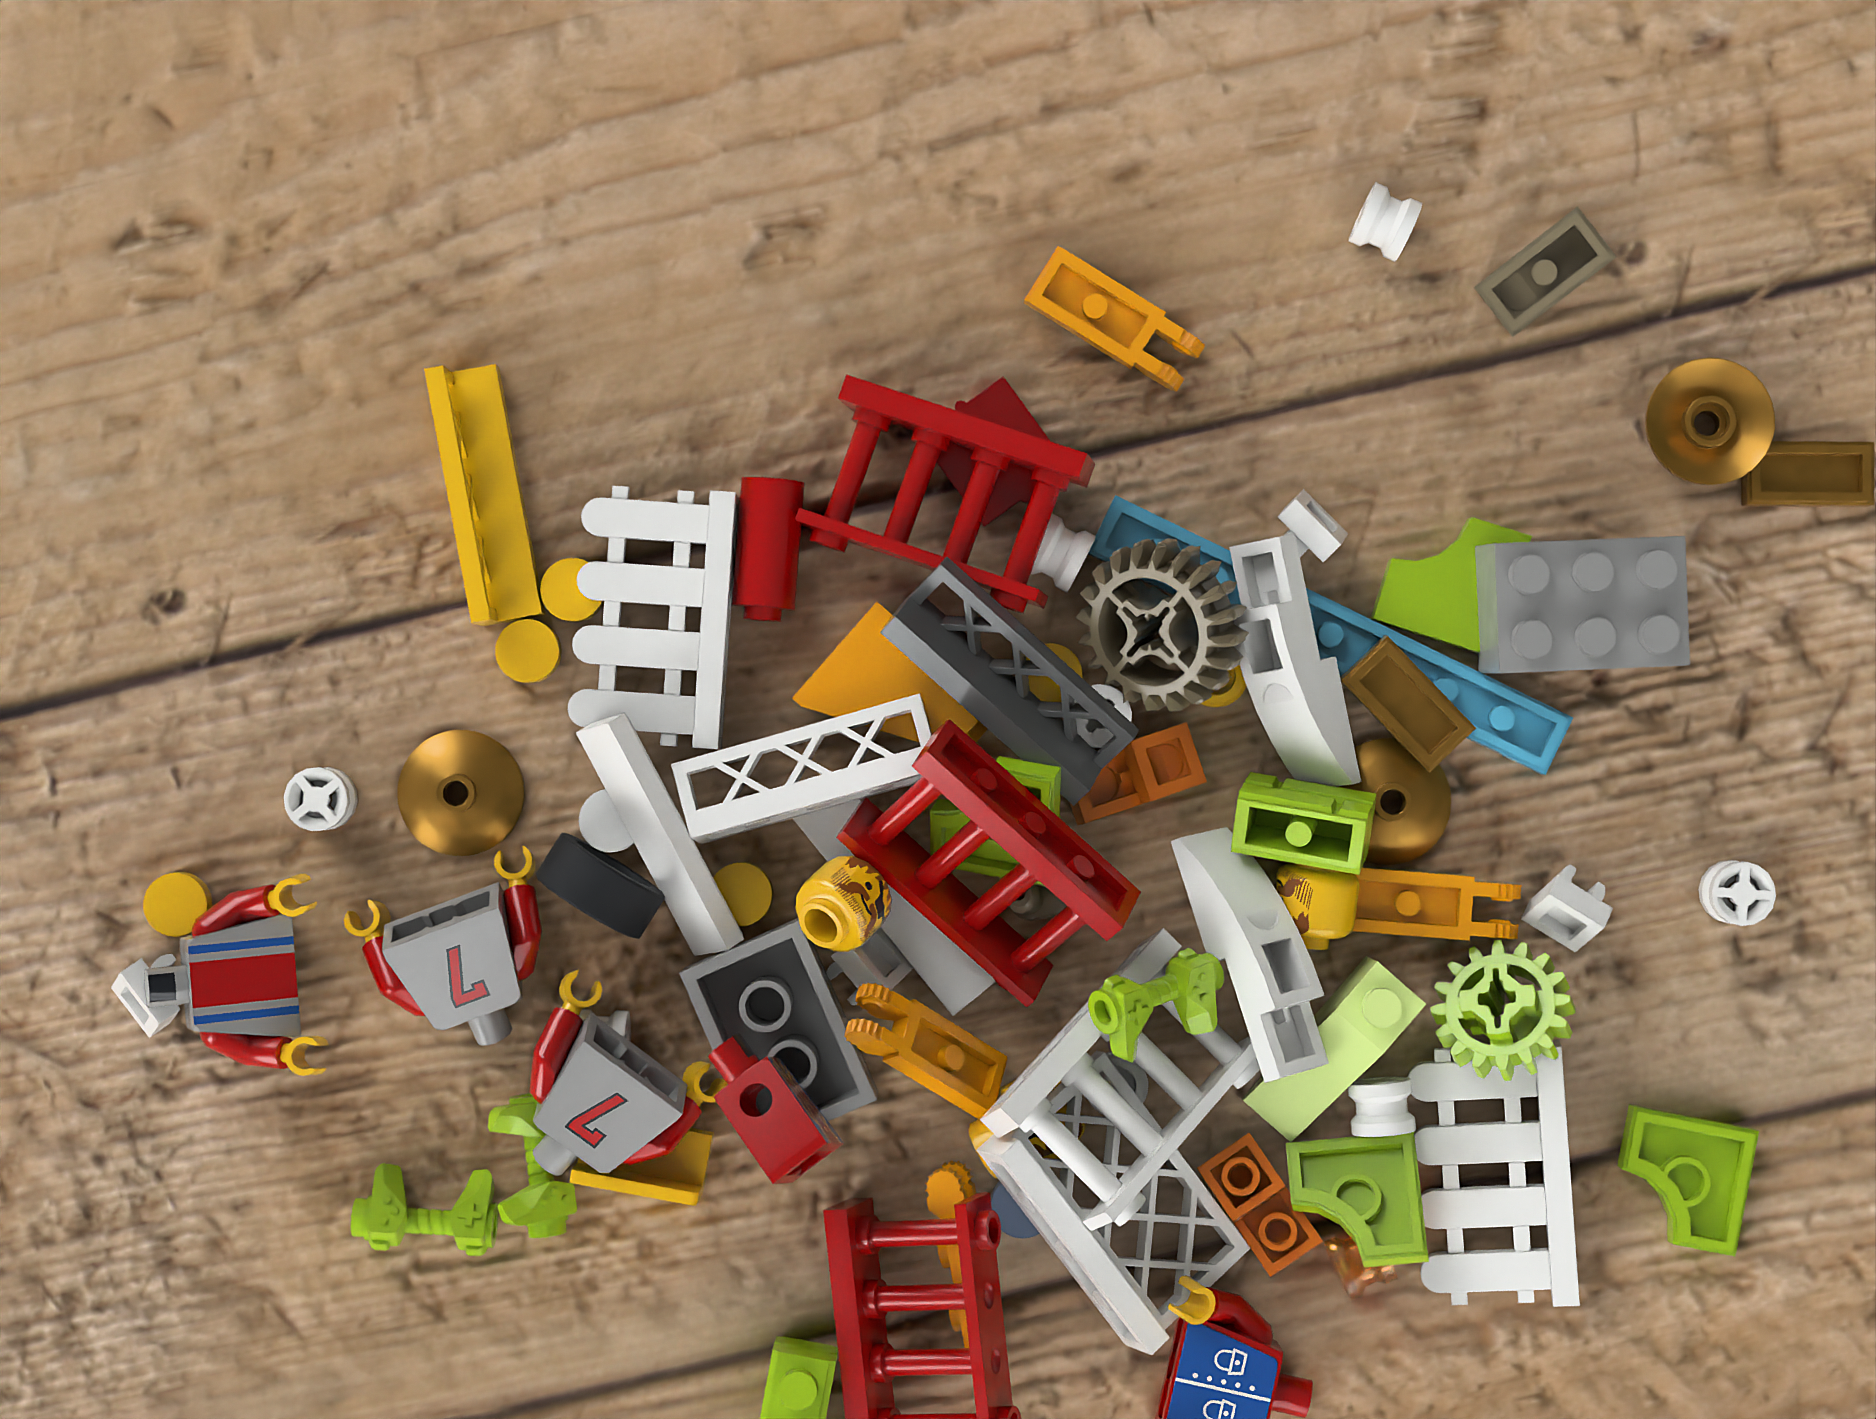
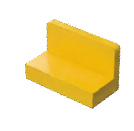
M690 1128L670 1154L632 1165L621 1163L610 1173H599L578 1157L576 1165L571 1170L569 1182L697 1206L703 1195L714 1132Z

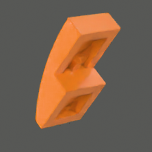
M1187 722L1132 740L1104 766L1091 790L1074 806L1070 803L1077 826L1206 783L1207 780Z

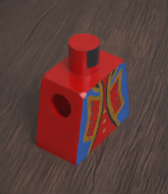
M740 1033L727 1039L708 1055L712 1064L728 1084L714 1096V1099L772 1184L793 1183L844 1144L837 1132L780 1058L766 1056L759 1060ZM767 1087L772 1095V1104L770 1109L762 1115L757 1108L756 1098L759 1092Z

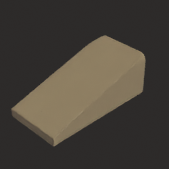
M1576 207L1474 288L1513 337L1617 256L1582 211Z

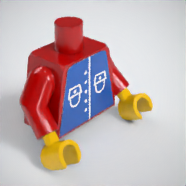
M1187 1275L1181 1276L1178 1283L1191 1292L1184 1304L1175 1306L1169 1303L1168 1309L1179 1317L1177 1318L1155 1419H1270L1271 1410L1305 1418L1311 1403L1313 1382L1309 1379L1280 1373L1283 1350L1278 1342L1273 1339L1271 1325L1241 1295L1204 1287Z

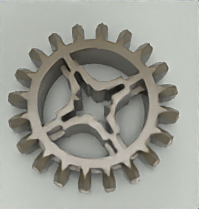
M1167 538L1157 544L1154 539H1143L1134 543L1133 548L1125 546L1114 551L1112 556L1109 557L1110 561L1098 565L1095 571L1092 572L1095 582L1086 585L1080 593L1090 605L1081 609L1075 618L1090 626V632L1083 634L1078 644L1093 646L1096 656L1092 657L1087 668L1099 669L1104 667L1108 673L1104 685H1110L1114 688L1122 685L1123 703L1129 701V703L1133 704L1143 699L1146 712L1158 711L1164 706H1167L1170 712H1176L1188 707L1190 703L1199 705L1211 698L1213 690H1219L1229 682V679L1232 677L1228 670L1238 666L1244 657L1234 646L1244 642L1249 632L1235 625L1234 620L1244 615L1247 607L1230 603L1228 594L1235 590L1237 582L1229 580L1220 583L1216 575L1219 572L1221 561L1211 560L1203 565L1200 564L1201 546L1195 547L1191 545L1180 550L1177 539ZM1139 578H1150L1164 582L1177 592L1171 596L1165 595L1155 586L1148 588ZM1169 611V613L1164 618L1163 613ZM1159 633L1160 637L1154 640V638ZM1151 655H1156L1168 665L1175 662L1183 671L1162 668L1147 658Z

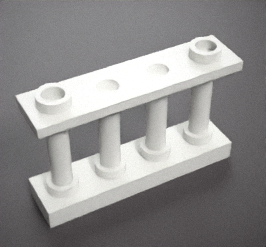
M1163 928L1140 943L1111 976L1117 974L1138 984L1164 976L1168 966L1166 963L1182 946ZM1173 1000L1162 1004L1182 1024ZM1087 1001L980 1120L998 1138L1017 1127H1020L1025 1133L1031 1129L1101 1199L1082 1222L1091 1231L1112 1222L1122 1226L1145 1203L1146 1197L1140 1192L1227 1090L1232 1085L1237 1089L1241 1088L1260 1070L1250 1036L1239 1041L1237 1044L1218 1024L1213 1032L1193 1035L1220 1062L1217 1068L1198 1088L1141 1032L1138 1038L1137 1054L1134 1061L1181 1107L1162 1131L1158 1133L1091 1066L1094 1059L1087 1051L1100 1036L1106 1042L1110 1041L1109 1034L1102 1033L1094 1025L1090 1017ZM1060 1081L1066 1087L1073 1084L1142 1153L1119 1180L1049 1111L1053 1104L1046 1096Z

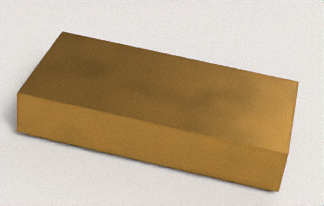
M1772 441L1768 452L1761 462L1752 471L1741 477V506H1873L1874 442Z
M1384 635L1340 677L1344 686L1429 773L1476 729L1387 635Z

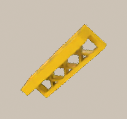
M496 364L451 372L444 365L425 368L424 372L471 623L488 626L545 615L500 369Z

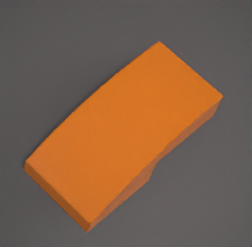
M1247 1133L1197 1167V1170L1270 1278L1323 1243V1240L1304 1212L1293 1211L1289 1190L1250 1133Z

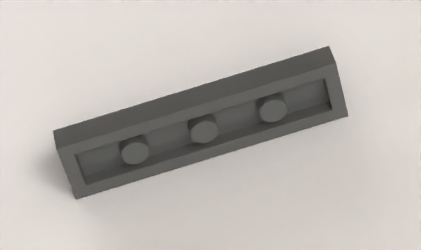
M948 557L901 603L880 632L1023 761L1061 767L1060 794L1073 806L1091 790L1102 768L1134 740L1139 731L1133 723ZM944 582L963 599L965 616L945 615L927 597ZM980 632L1001 633L1012 643L1013 659H996L989 655L982 648ZM1028 675L1049 676L1060 686L1062 702H1047L1038 699L1029 689ZM1076 718L1096 719L1114 736L1096 751L1077 734Z

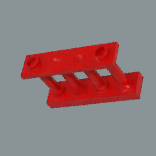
M846 374L838 399L850 410L854 411L851 420L857 424L824 516L802 508L798 509L795 520L812 530L809 540L845 553L849 542L931 571L948 557L981 588L990 590L989 595L1004 608L1024 614L1028 603L1044 609L1048 596L1040 589L1029 586L1027 583L1059 492H1067L1070 483L1087 488L1095 467V463L1085 452ZM892 423L913 430L911 440L916 442L885 532L881 536L848 523L880 433H888ZM952 443L973 450L970 460L976 463L943 556L907 543L940 451L947 452L949 444ZM1009 463L1033 470L1030 480L1036 483L1003 576H999L967 565L999 472H1006Z
M948 719L932 734L912 764V767L922 777L884 813L865 797L855 808L836 838L855 857L868 862L876 868L888 885L991 975L1001 988L1009 991L1027 1008L1036 1000L1054 966L1046 957L1085 924L1089 925L1103 939L1108 941L1123 929L1141 891L954 722ZM943 794L971 820L935 853L930 855L903 829ZM992 838L1019 863L978 898L951 872L984 842ZM1039 881L1067 906L1029 939L1025 940L998 915Z
M990 1192L976 1193L954 1204L955 1218L880 1221L874 1215L872 1197L849 1198L823 1210L845 1419H1021L1020 1411L1017 1406H1013L997 1262L996 1249L1000 1244L1001 1224L997 1212L992 1210ZM958 1245L962 1283L887 1286L886 1282L881 1279L878 1252L882 1247ZM965 1310L969 1348L894 1350L892 1345L888 1343L885 1319L887 1312ZM972 1375L976 1413L901 1414L899 1409L895 1407L892 1380L894 1376Z

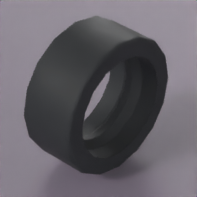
M567 833L560 834L536 872L537 879L560 898L600 923L631 938L639 939L665 899L663 892L644 877L603 851L597 850L589 843Z

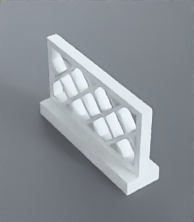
M1096 1051L1092 1054L1091 1057L1094 1060L1091 1066L1160 1133L1162 1128L1106 1053ZM1061 1082L1046 1096L1053 1104L1049 1111L1059 1121H1064L1065 1127L1077 1139L1079 1123L1107 1125L1104 1161L1102 1164L1115 1177L1117 1172L1125 1173L1131 1165L1118 1164L1121 1132L1106 1117L1080 1115L1082 1093L1073 1084L1066 1087ZM1067 1103L1066 1114L1056 1113ZM1017 1127L999 1138L993 1134L977 1149V1152L1119 1338L1129 1347L1153 1355L1170 1338L1165 1329L1179 1316L1170 1311L1168 1305L1169 1303L1175 1306L1184 1304L1191 1292L1178 1283L1181 1276L1187 1275L1190 1277L1191 1270L1198 1271L1191 1278L1204 1287H1211L1250 1249L1245 1239L1177 1149L1165 1162L1169 1168H1160L1143 1187L1142 1194L1146 1197V1201L1142 1205L1140 1212H1136L1129 1219L1139 1220L1136 1257L1117 1256L1110 1247L1112 1223L1091 1231L1082 1222L1094 1208H1083L1076 1203L1072 1197L1074 1172L1061 1159L1042 1158L1028 1139L1034 1133L1031 1129L1025 1133L1020 1127ZM1050 1167L1061 1168L1060 1180ZM1158 1176L1176 1177L1184 1187L1181 1215L1155 1213ZM1197 1206H1198L1199 1209L1202 1211V1213L1205 1215V1217H1204V1216H1196V1208H1197ZM1154 1222L1180 1223L1177 1260L1150 1258ZM1195 1225L1213 1226L1226 1243L1208 1262L1192 1261ZM1125 1266H1135L1134 1278ZM1149 1267L1176 1269L1174 1294L1157 1309L1147 1296Z

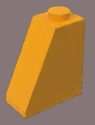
M878 602L871 607L792 697L803 708L838 717L920 693L932 734L948 719L954 722L975 742L987 731V728L880 633L892 617V614ZM911 712L886 719L880 729L882 732L919 742ZM872 723L864 726L870 728Z

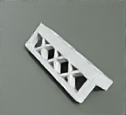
M919 693L671 764L690 839L703 844L915 784L922 775L912 767V764L932 736L921 694ZM912 713L921 747L893 754L874 743L886 719ZM872 723L865 737L850 730ZM842 733L860 744L847 768L831 772L811 760L825 736ZM810 741L802 755L789 748L790 746ZM869 749L882 756V758L862 763ZM779 750L798 761L788 781L783 786L768 789L749 778L762 754ZM747 759L741 772L727 766V764ZM807 767L821 774L799 781ZM718 768L736 779L723 803L699 809L690 777L691 774ZM745 784L759 792L738 798Z

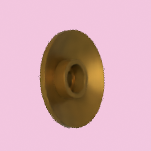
M1700 358L1679 365L1665 375L1657 384L1647 404L1645 431L1653 454L1670 473L1693 484L1720 485L1732 482L1746 475L1764 458L1774 436L1775 411L1767 389L1750 370L1727 359ZM1703 413L1712 417L1715 423V430L1712 435L1704 436L1697 432L1694 420L1698 414Z
M471 730L446 731L425 740L406 760L398 781V806L407 828L422 844L445 855L471 856L497 846L512 832L518 823L525 800L523 775L510 751L494 738ZM454 781L464 783L468 789V798L460 806L450 803L446 795L448 786Z
M1394 738L1370 740L1354 747L1361 782L1336 787L1377 794L1370 844L1365 861L1394 865L1420 857L1437 843L1449 821L1452 804L1451 791L1443 769L1438 764L1429 773ZM1390 789L1396 790L1402 797V806L1394 814L1386 813L1380 804L1383 793Z

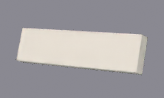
M625 713L593 722L576 732L658 889L663 892L664 900L694 956L727 951L744 940L742 931L696 844L690 839L686 825L628 716Z
M861 800L795 817L793 820L827 862L838 856H854L836 836ZM888 885L892 897L891 912L881 928L951 1015L954 1016L995 983V980Z

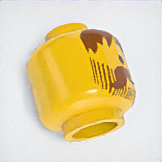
M838 856L826 862L802 885L796 896L795 909L801 930L810 941L832 951L849 952L861 946L883 925L891 912L892 897L887 882L871 864L854 856Z
M1291 862L1278 869L1275 889L1289 911L1307 949L1326 950L1329 948L1330 939L1343 938L1353 931L1360 886L1355 874Z

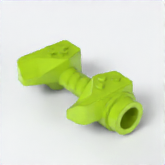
M1192 948L1181 950L1177 957L1170 959L1164 976L1146 983L1138 984L1117 974L1108 977L1102 988L1092 992L1089 997L1088 1009L1090 1017L1099 1031L1109 1034L1111 1051L1114 1056L1133 1063L1136 1059L1138 1038L1153 1011V1007L1173 1000L1187 1033L1198 1035L1215 1030L1218 1021L1215 991L1223 986L1224 971L1219 960L1210 953L1197 954Z
M531 1093L509 1097L508 1105L497 1106L489 1113L488 1130L490 1132L523 1136L524 1149L526 1150L527 1174L529 1176V1186L500 1202L498 1210L504 1223L515 1226H527L529 1238H546L567 1232L566 1220L569 1219L568 1215L577 1212L575 1187L572 1183L554 1181V1175L543 1169L535 1160L533 1149L547 1134L537 1128L533 1122L538 1102Z
M382 1163L375 1170L372 1195H369L368 1198H355L351 1213V1235L353 1237H364V1240L369 1241L372 1249L384 1251L388 1250L390 1246H399L405 1233L454 1236L457 1248L465 1250L468 1256H481L486 1253L488 1248L495 1246L497 1237L498 1204L493 1203L495 1188L493 1177L487 1169L474 1170L452 1210L416 1209L408 1207L401 1167Z

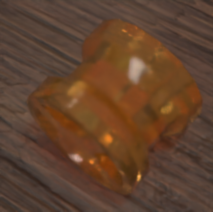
M1335 1236L1323 1242L1338 1278L1351 1301L1363 1296L1365 1288L1373 1283L1380 1282L1387 1285L1398 1280L1393 1265L1363 1267L1357 1245L1351 1237L1341 1239Z

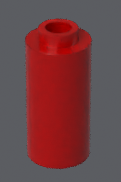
M771 477L741 478L731 605L744 607L743 619L781 622L782 610H795L802 526L801 523L795 520L798 509H803L804 482Z

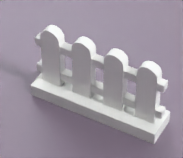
M612 486V498H594L586 503L581 513V520L585 529L594 536L609 538L607 562H589L580 569L577 575V586L580 592L591 600L604 601L603 626H584L573 637L572 648L577 658L585 663L598 664L600 669L598 690L583 689L573 694L568 703L569 717L578 726L586 727L593 722L625 713L635 731L661 733L660 745L677 746L678 734L693 735L692 748L722 750L739 497L736 492L710 490L709 505L694 504V491L678 490L677 503L630 500L629 487ZM626 539L674 542L673 567L625 563ZM691 544L706 545L704 569L690 568ZM622 602L670 606L668 630L620 627ZM687 607L702 608L700 633L685 632ZM617 666L665 669L664 694L616 691ZM683 670L697 671L695 696L681 695Z
M1552 1040L1559 1054L1556 1060L1550 1059L1541 1053L1534 1058L1538 1073L1531 1075L1523 1064L1514 1066V1074L1511 1081H1504L1496 1066H1492L1489 1074L1484 1079L1478 1077L1472 1067V1060L1462 1067L1458 1066L1454 1060H1451L1450 1048H1434L1435 1061L1417 1063L1408 1073V1077L1412 1080L1413 1092L1411 1094L1413 1097L1424 1102H1438L1439 1124L1422 1126L1414 1133L1417 1160L1425 1165H1442L1444 1188L1427 1189L1421 1193L1425 1226L1431 1229H1446L1448 1251H1437L1428 1255L1429 1262H1422L1420 1275L1423 1284L1429 1290L1436 1293H1451L1452 1305H1468L1467 1292L1517 1291L1518 1303H1534V1290L1551 1289L1553 1307L1580 1306L1562 1046L1559 1040ZM1521 1097H1537L1539 1120L1522 1121ZM1504 1098L1505 1121L1455 1123V1100ZM1542 1161L1543 1184H1526L1525 1162ZM1508 1162L1510 1185L1460 1187L1458 1164ZM1546 1225L1548 1247L1531 1248L1529 1226ZM1513 1226L1514 1249L1464 1250L1463 1228Z

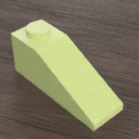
M1366 956L1314 1015L1329 1064L1267 1083L1264 1082L1263 1076H1261L1242 1100L1287 1140L1292 1142L1385 1053L1424 1008L1426 1003L1378 961Z

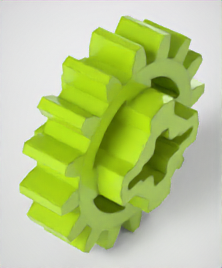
M1494 940L1492 955L1483 957L1475 946L1469 948L1471 963L1464 967L1457 962L1451 961L1447 966L1454 977L1453 982H1436L1434 986L1439 998L1445 1002L1430 1007L1431 1015L1436 1024L1442 1025L1435 1031L1444 1048L1452 1047L1450 1054L1458 1066L1462 1067L1472 1060V1067L1480 1078L1484 1079L1489 1074L1492 1066L1498 1067L1504 1081L1512 1080L1514 1066L1523 1064L1531 1075L1538 1073L1534 1058L1542 1053L1544 1056L1556 1060L1559 1054L1552 1040L1554 1037L1571 1038L1573 1033L1568 1021L1562 1018L1576 1013L1571 996L1565 994L1570 989V986L1563 971L1553 973L1555 966L1551 957L1546 953L1533 960L1532 952L1528 944L1521 942L1516 947L1513 954H1507L1501 940ZM1515 976L1533 982L1540 990L1536 991L1533 984L1521 985L1515 980ZM1505 993H1506V995H1507V997H1508V999H1509V1001H1510V1003H1508V1004H1506V1005H1505ZM1505 1005L1504 1014L1501 1015L1502 1006ZM1501 1015V1027L1495 1018ZM1464 1029H1470L1473 1035L1485 1034L1490 1039V1045L1475 1040Z

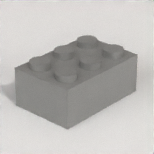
M1685 536L1513 542L1475 546L1480 653H1478L1479 672L1523 673L1690 665Z
M798 918L737 944L727 951H721L689 965L679 972L712 1050L727 1039L740 1033L759 1060L766 1056L782 1060L827 1121L877 1100V1086L861 1050L856 1048V1045H851L849 1041H846L847 1038L844 1037L848 1020L827 976L815 944L801 930ZM767 1087L762 1089L756 1098L757 1108L762 1115L770 1109L772 1104V1095Z

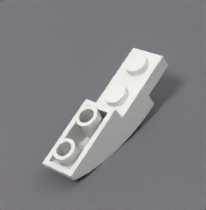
M1295 533L1229 547L1241 605L1247 607L1244 615L1235 619L1234 624L1249 632L1246 640L1234 647L1244 656L1239 665L1257 714L1271 743L1295 780L1330 786L1352 785L1361 782L1336 656L1320 659Z
M1227 827L1177 838L1171 841L1205 951L1214 955L1219 961H1226L1264 1082L1267 1083L1329 1064L1309 1003L1313 999L1325 996L1299 930L1264 870L1252 855L1231 852L1233 833Z

